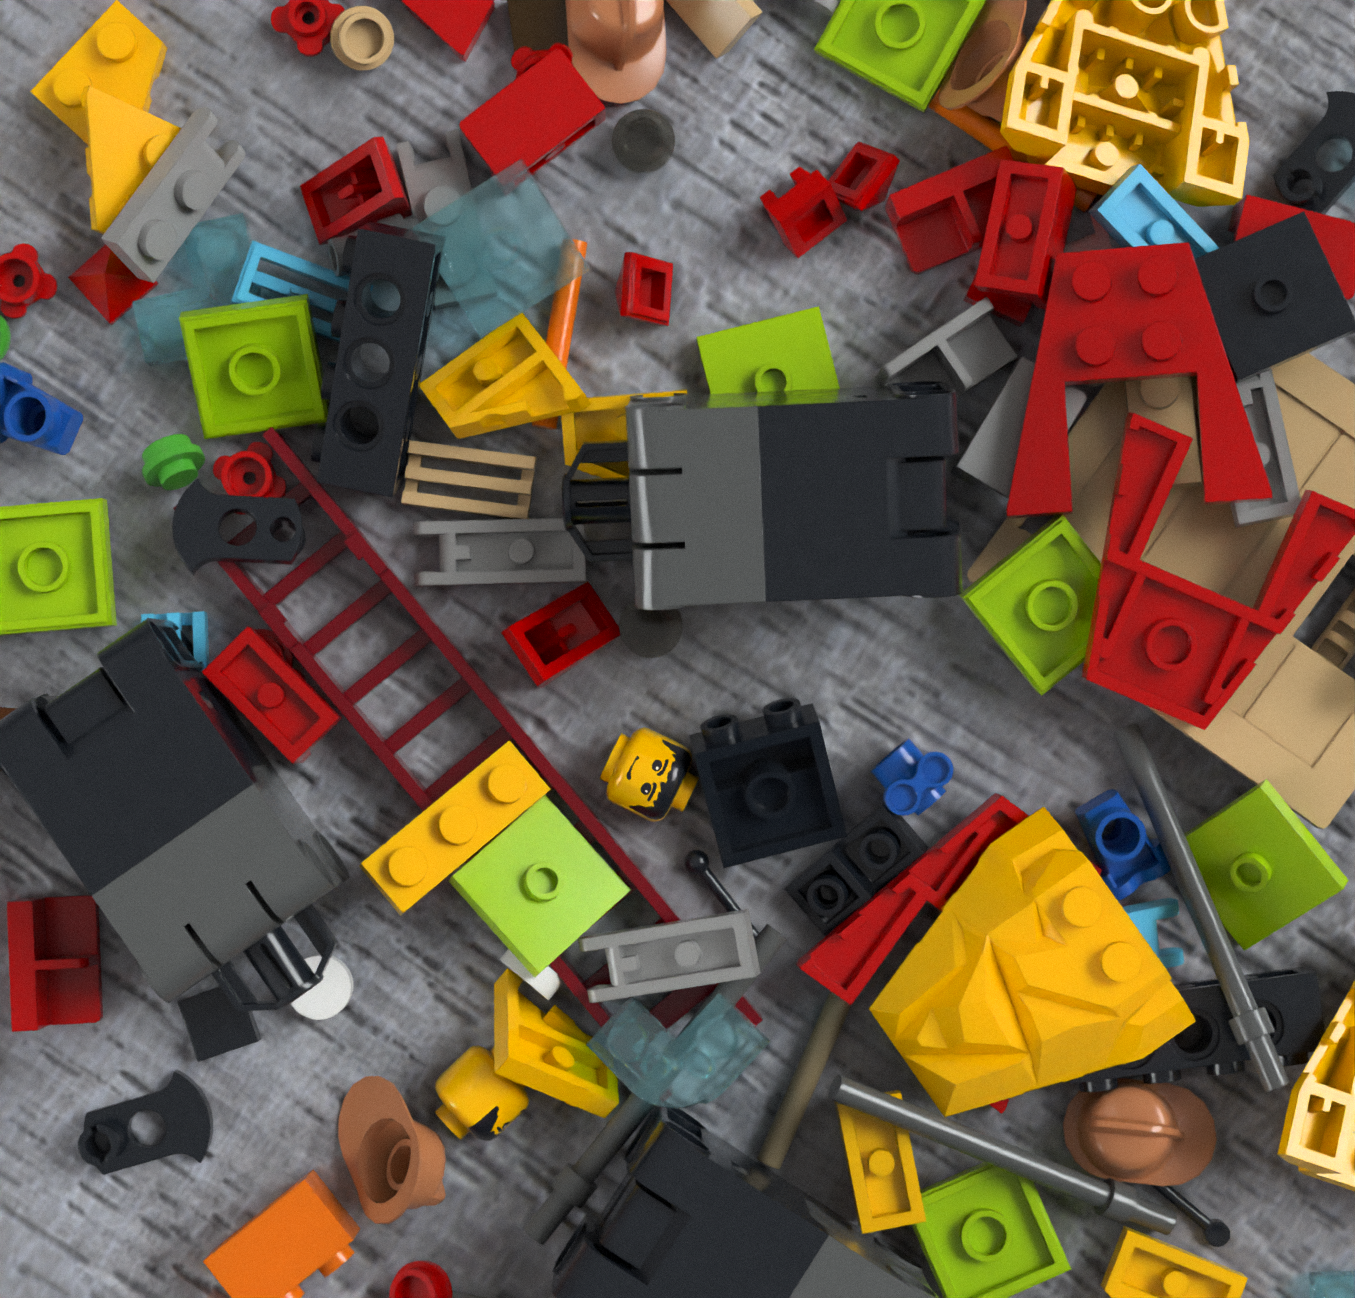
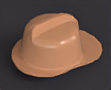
M565 0L568 47L573 53L571 63L601 101L624 104L638 101L652 91L664 73L666 61L664 0Z
M987 0L942 82L939 92V101L942 107L953 110L966 105L981 115L991 116L997 121L1002 122L1009 73L1029 41L1022 31L1027 0Z
M365 1076L353 1084L342 1103L338 1123V1139L344 1161L357 1189L359 1201L365 1215L375 1224H390L401 1217L407 1209H418L422 1206L440 1204L446 1196L442 1181L446 1157L445 1147L440 1136L428 1126L412 1119L405 1101L395 1085L382 1076Z
M1117 1078V1088L1099 1092H1081L1079 1090L1068 1104L1063 1121L1065 1145L1074 1161L1093 1176L1103 1179L1112 1178L1119 1182L1155 1186L1182 1185L1199 1176L1212 1160L1217 1141L1214 1119L1205 1103L1189 1089L1170 1083L1147 1084L1143 1083V1080Z

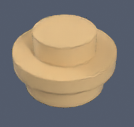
M354 6L340 13L333 22L330 31V43L335 56L345 66L355 70H371L382 65L390 56L394 46V32L389 20L377 9L369 6Z

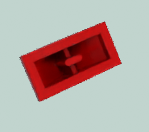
M383 136L371 138L299 186L319 245L328 244V240L331 238L342 237L354 232L369 221L377 222L396 213H400L403 218L413 215L393 155Z
M588 581L501 632L536 686L540 688L545 687L623 634Z

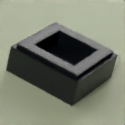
M220 986L177 1001L197 1062L261 1040L253 1012H237Z

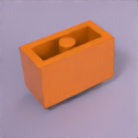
M313 1169L213 1249L203 1260V1263L231 1298H301L305 1292L299 1284L317 1269L324 1278L327 1277L355 1253L349 1243L354 1240L360 1231V1227Z

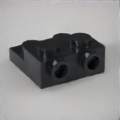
M795 698L779 699L767 704L762 709L764 716L738 722L737 716L732 714L714 716L705 720L700 725L701 732L689 735L723 868L847 837L820 722L813 703L801 706L800 701Z

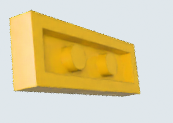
M509 740L366 858L359 867L401 916L551 789Z

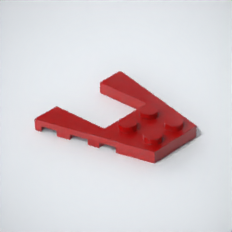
M1189 242L1057 253L1006 509L1007 518L1073 514L1065 386L1196 376L1204 504L1214 505L1272 500V489Z
M1128 412L1121 443L1082 677L1205 730L1257 665L1254 662L1276 634H1281L1295 617L1296 614L1293 612L1317 582H1322L1340 560L1338 555L1355 535V509L1313 490L1305 489L1253 608L1140 560L1193 438L1136 413Z
M993 794L799 958L795 965L845 1002L852 1005L925 902L928 901L942 912V907L966 880L979 862L978 859L987 846L1029 815L1002 795ZM1091 862L1093 867L1100 875L1102 869H1100L1098 866ZM1009 1099L989 1105L1002 1114L1007 1107Z

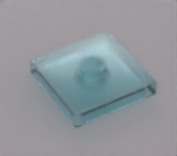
M522 158L411 228L416 231L445 236L439 273L481 338L590 270L587 262Z

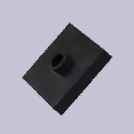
M1304 211L1195 259L1236 384L1355 333L1353 313Z

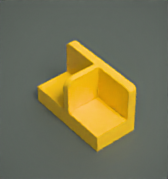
M899 1089L884 1092L902 1100ZM834 1101L856 1217L862 1234L926 1222L909 1131Z

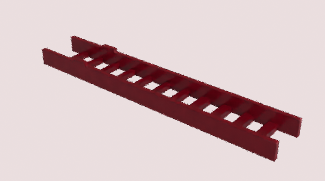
M273 427L262 434L300 480V483L282 498H294L298 507H300L313 496L341 531L266 593L262 591L239 562L217 561V563L421 810H426L505 743L514 739L542 774L539 776L551 790L555 789L578 816L580 821L573 826L589 844H592L597 839L621 868L616 874L631 890L603 916L638 889L661 917L654 924L682 920L325 487L317 482L316 476L282 435ZM256 522L250 523L227 543L239 546L250 542L257 530ZM349 548L359 561L364 558L381 580L305 642L277 606ZM393 593L420 625L421 629L345 691L317 655ZM433 641L462 677L389 738L385 739L357 706V703ZM473 690L502 726L426 789L397 752ZM477 851L473 856H471L467 861H465V863L467 864L479 852ZM562 953L549 964L643 1078L654 1064L642 1050L712 993L719 984L672 990L627 1029H624L603 1002L589 1003L587 989L600 984H611L607 963L585 981ZM743 995L735 1007L750 1026L754 1028L763 1021L762 1015L747 997ZM672 1086L661 1097L663 1103L674 1095V1088Z

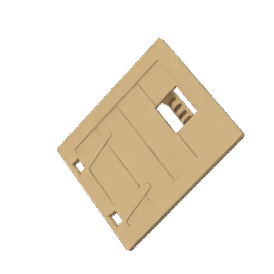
M1307 353L1272 369L1300 498H1302L1305 489L1313 490L1355 509V384ZM1190 376L1202 482L1200 486L1170 490L1140 560L1253 608L1293 517L1235 528L1230 503L1204 504L1196 376ZM1124 381L1105 383L1068 434L1073 514H1066L1064 517L1100 562L1102 561L1127 417ZM1027 517L1006 518L968 570L967 578L969 582L973 584L1032 535L1028 531L1020 529ZM1355 535L1338 555L1340 560L1322 582H1317L1293 612L1296 614L1284 631L1281 634H1276L1254 662L1257 665L1205 730L1144 705L1255 785L1267 779L1293 812L1318 829H1324L1329 826L1355 790V679L1342 671L1355 654V588L1311 648L1297 640L1293 635L1352 555L1355 557Z

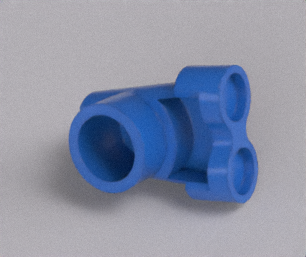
M5 362L0 363V443L5 442L8 438H12L59 455L69 453L83 422L82 413L32 385L33 378L30 373Z
M908 738L885 756L870 772L885 788L883 800L891 812L902 816L915 813L918 816L946 792L943 786L951 780L954 768L952 761L944 753L931 751L923 755Z
M1107 790L1075 810L1098 867L1102 869L1100 876L1118 901L1131 895L1143 883L1158 879L1171 870L1159 839H1150L1147 836L1144 824L1130 811L1117 790ZM1115 819L1116 825L1114 830L1108 835H1102L1105 826Z

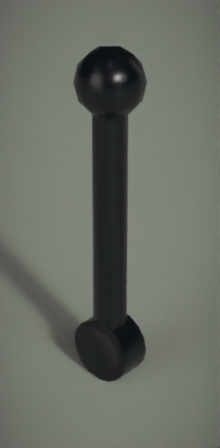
M701 850L690 851L684 859L686 870L691 874L701 877L727 912L741 910L708 867L709 858L707 854ZM752 924V930L755 939L758 936L759 932Z
M1151 1185L1203 1229L1204 1238L1210 1245L1221 1247L1229 1241L1230 1230L1222 1220L1209 1219L1172 1186Z

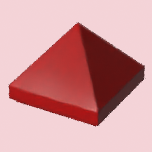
M858 142L828 181L831 183L839 202L863 211L885 201L900 160L894 154Z
M106 244L68 277L110 325L119 320L159 284L157 281L152 283L137 278Z
M625 252L615 289L620 316L658 326H669L673 263L634 252Z

